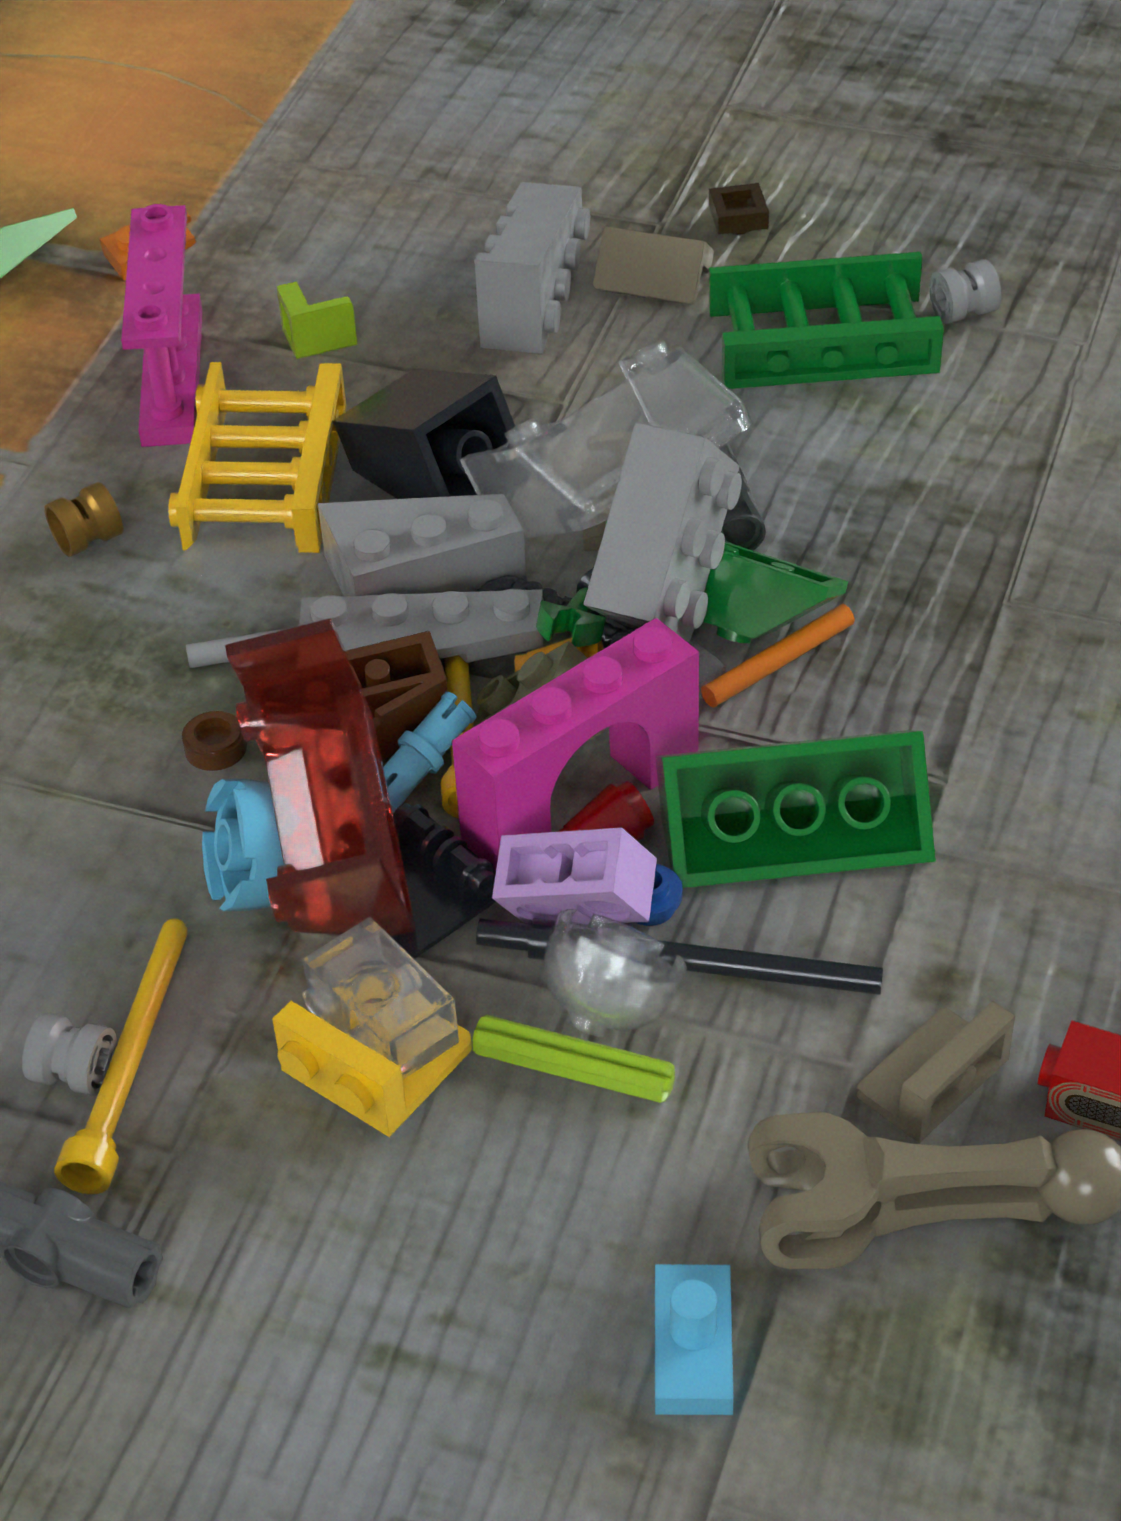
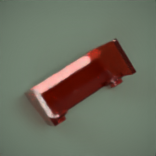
M329 618L225 645L227 658L244 688L246 701L236 703V713L243 738L246 742L257 741L266 763L284 865L277 867V876L266 879L270 904L276 921L278 923L287 921L294 933L392 937L415 931L414 915L372 712L366 694L332 619Z

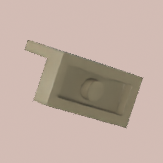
M604 226L593 286L600 291L693 305L697 298L702 270L709 271V267L712 266L714 250L705 241Z
M994 1001L988 1004L970 1022L949 1008L939 1009L857 1084V1098L920 1143L1009 1060L1015 1016Z

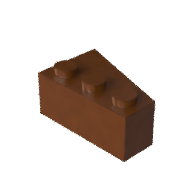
M430 630L246 674L252 721L272 785L290 793L300 808L395 754L400 748L399 742H397L405 731L413 732L441 700V696L445 691H447V677Z

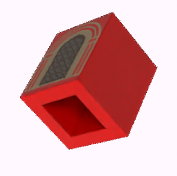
M1071 1020L1062 1047L1049 1044L1040 1068L1037 1084L1049 1088L1044 1117L1082 1129L1094 1130L1121 1141V1035Z

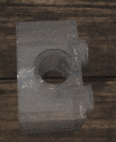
M371 917L363 920L302 959L307 989L303 991L302 995L309 1012L401 1067L402 1080L459 1043L455 999Z

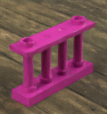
M153 204L145 208L131 209L121 342L123 350L144 348L138 427L141 447L190 444L197 419L195 397L200 379L202 304L200 293L183 294L187 223L186 205L167 206L164 204Z

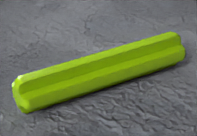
M490 1015L480 1017L473 1033V1051L480 1056L658 1103L666 1102L673 1089L675 1066L668 1061Z

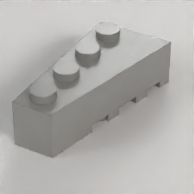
M521 182L507 205L506 216H500L497 221L496 235H489L485 241V252L489 253H478L474 260L480 348L543 354L549 333L558 332L561 316L560 301H567L569 298L571 286L570 270L578 269L581 253L580 239L587 240L590 229V209L582 208V187Z

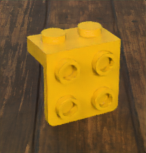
M377 977L363 979L324 1019L319 1018L293 1001H290L272 1018L278 1048L277 1057L281 1070L388 1137L404 1123L472 1049L471 1034L468 1030Z

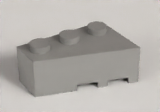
M504 494L318 503L324 556L343 596L382 595L387 593H443L447 591L475 592L488 581L506 575L523 578L525 582L527 581L524 529Z

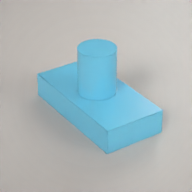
M655 1264V1415H733L730 1265Z

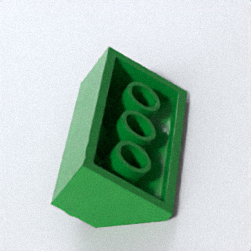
M905 730L655 756L661 820L670 869L680 878L682 888L936 862L923 731Z

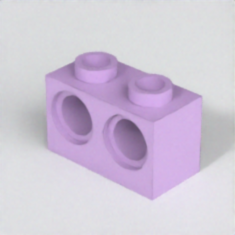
M623 828L502 835L492 899L525 924H531L533 918L561 921V926L649 922L657 858Z

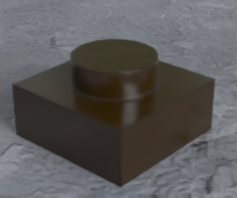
M759 183L709 188V208L718 235L729 233L741 235L750 231L769 229V210Z

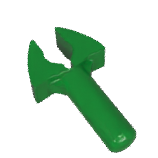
M588 588L580 589L567 606L541 600L536 628L544 639L550 641L554 633L570 631L573 635L571 643L575 647L593 645L602 640L606 617L591 614L594 610L583 605Z

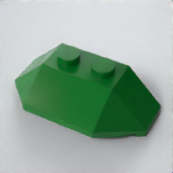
M725 542L721 561L716 569H710L704 590L708 596V606L703 622L717 626L716 634L724 639L738 643H751L752 639L773 633L845 594L849 581Z

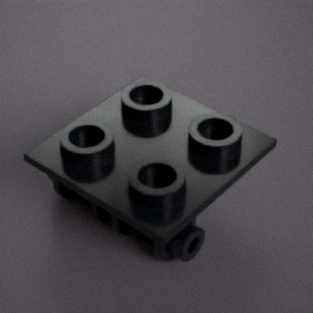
M404 803L394 811L391 818L392 824L395 825V838L329 881L328 887L413 961L496 903L492 899L496 871L493 869L492 863L474 854L467 848V843L463 839L454 836L451 829L447 826H441L433 820L423 806H411L409 803Z

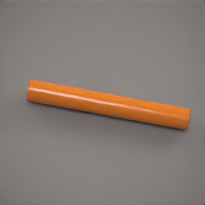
M845 604L838 605L701 687L704 701L712 708L717 707L852 626L855 618L851 609Z

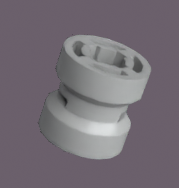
M986 259L970 262L961 271H956L953 268L939 270L932 273L930 277L929 292L932 307L936 316H940L941 321L945 324L960 321L969 312H974L978 315L998 310L1001 304L1000 281L994 266Z
M43 1013L34 1021L24 1045L22 1056L24 1076L29 1081L45 1085H52L62 1080L67 1082L69 1088L74 1092L96 1096L99 1093L117 1046L116 1033L111 1027L94 1023L86 1024L82 1028L73 1027L67 1017Z

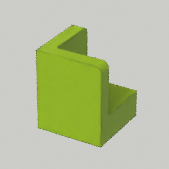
M297 281L276 286L282 330L296 359L358 345L354 308L349 297L345 296L308 305Z

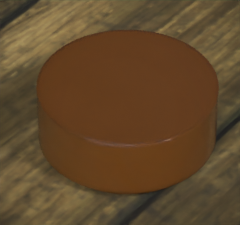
M210 711L197 715L185 725L182 732V741L187 760L190 764L202 770L217 771L229 768L242 759L247 749L244 726L241 720L228 712Z

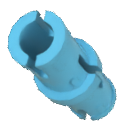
M445 691L441 696V700L413 732L405 731L397 741L400 748L373 780L365 785V790L377 803L380 804L383 800L386 801L384 808L394 813L428 772L434 774L438 772L444 764L442 756L452 745V740L460 736L466 727L476 719L475 712L466 702L461 700L458 706L454 704L457 700L455 694Z

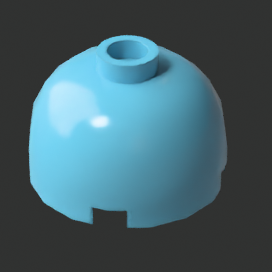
M221 779L213 785L207 799L205 812H217L215 831H203L202 835L204 873L212 900H220L225 895L226 900L219 908L222 911H250L267 908L291 895L300 883L307 863L314 861L317 852L315 829L313 825L306 824L300 806L290 793L266 781Z

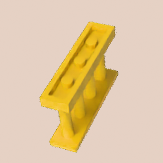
M210 362L205 384H198L196 388L197 419L179 492H172L169 498V522L171 527H179L183 551L195 550L201 522L284 523L286 529H294L297 552L320 553L322 533L318 503H329L340 439L332 421L346 412L342 364L319 363L315 386L308 385L306 391L226 390L221 362ZM226 412L306 413L308 421H300L299 426L224 425ZM218 448L299 449L301 457H293L292 462L215 461ZM210 484L291 485L294 494H286L284 500L206 499Z

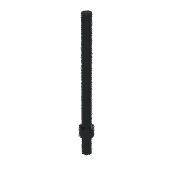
M480 918L476 932V945L528 951V958L556 962L558 955L860 993L881 994L882 967L561 928V921L533 918L531 924Z

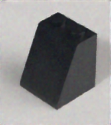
M412 369L332 421L352 470L396 499L504 494L506 496L534 477L496 375Z

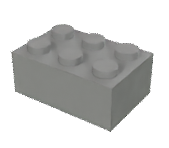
M635 422L583 605L622 626L638 629L657 618L690 643L693 629H698L702 625L707 612L708 596L704 590L710 569L717 568L724 552L725 537L721 530L727 509L732 510L740 496L742 485L741 475L738 473L740 466L705 437Z

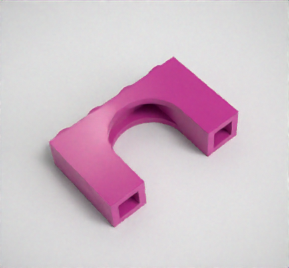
M655 618L453 739L452 746L461 839L467 843V848L479 858L487 859L492 863L493 869L496 871L502 835L551 832V796L562 769L572 755L588 739L609 727L610 756L650 790L658 786L655 756L698 752L699 651L659 619Z

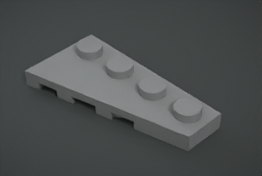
M507 589L503 591L480 592L447 591L443 593L421 594L387 593L362 596L326 595L322 597H303L301 599L295 662L429 630L440 661L446 657L459 655L468 663L544 647V638L536 628L540 603L543 600V590Z

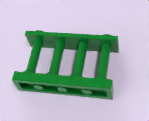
M921 252L709 267V316H730L733 332H722V381L724 390L940 373L944 335L941 317L916 318L912 302L919 301L923 260ZM890 304L894 319L862 321L859 306ZM837 308L840 319L839 324L809 326L805 310ZM784 312L786 328L755 330L752 314Z

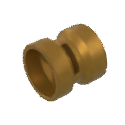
M100 482L81 489L79 496L74 499L68 500L62 497L44 506L49 529L59 548L68 557L85 551L88 548L89 542L95 539L107 541L123 533V523L118 507L108 489Z

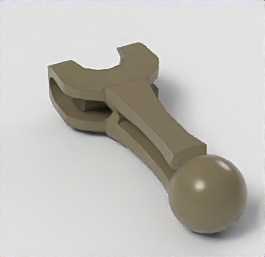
M808 1112L775 1115L761 1120L751 1132L747 1144L751 1166L756 1176L764 1184L773 1187L802 1190V1192L774 1198L765 1208L758 1231L762 1252L773 1265L781 1268H840L861 1256L875 1236H882L918 1225L955 1219L1014 1218L1043 1222L1051 1213L1072 1224L1093 1225L1110 1219L1121 1210V1147L1110 1137L1094 1130H1071L1057 1136L1050 1143L1042 1136L1005 1144L939 1146L867 1137L852 1123L841 1117L827 1112ZM794 1147L798 1149L784 1152L774 1151L778 1148ZM792 1232H804L798 1235H788Z

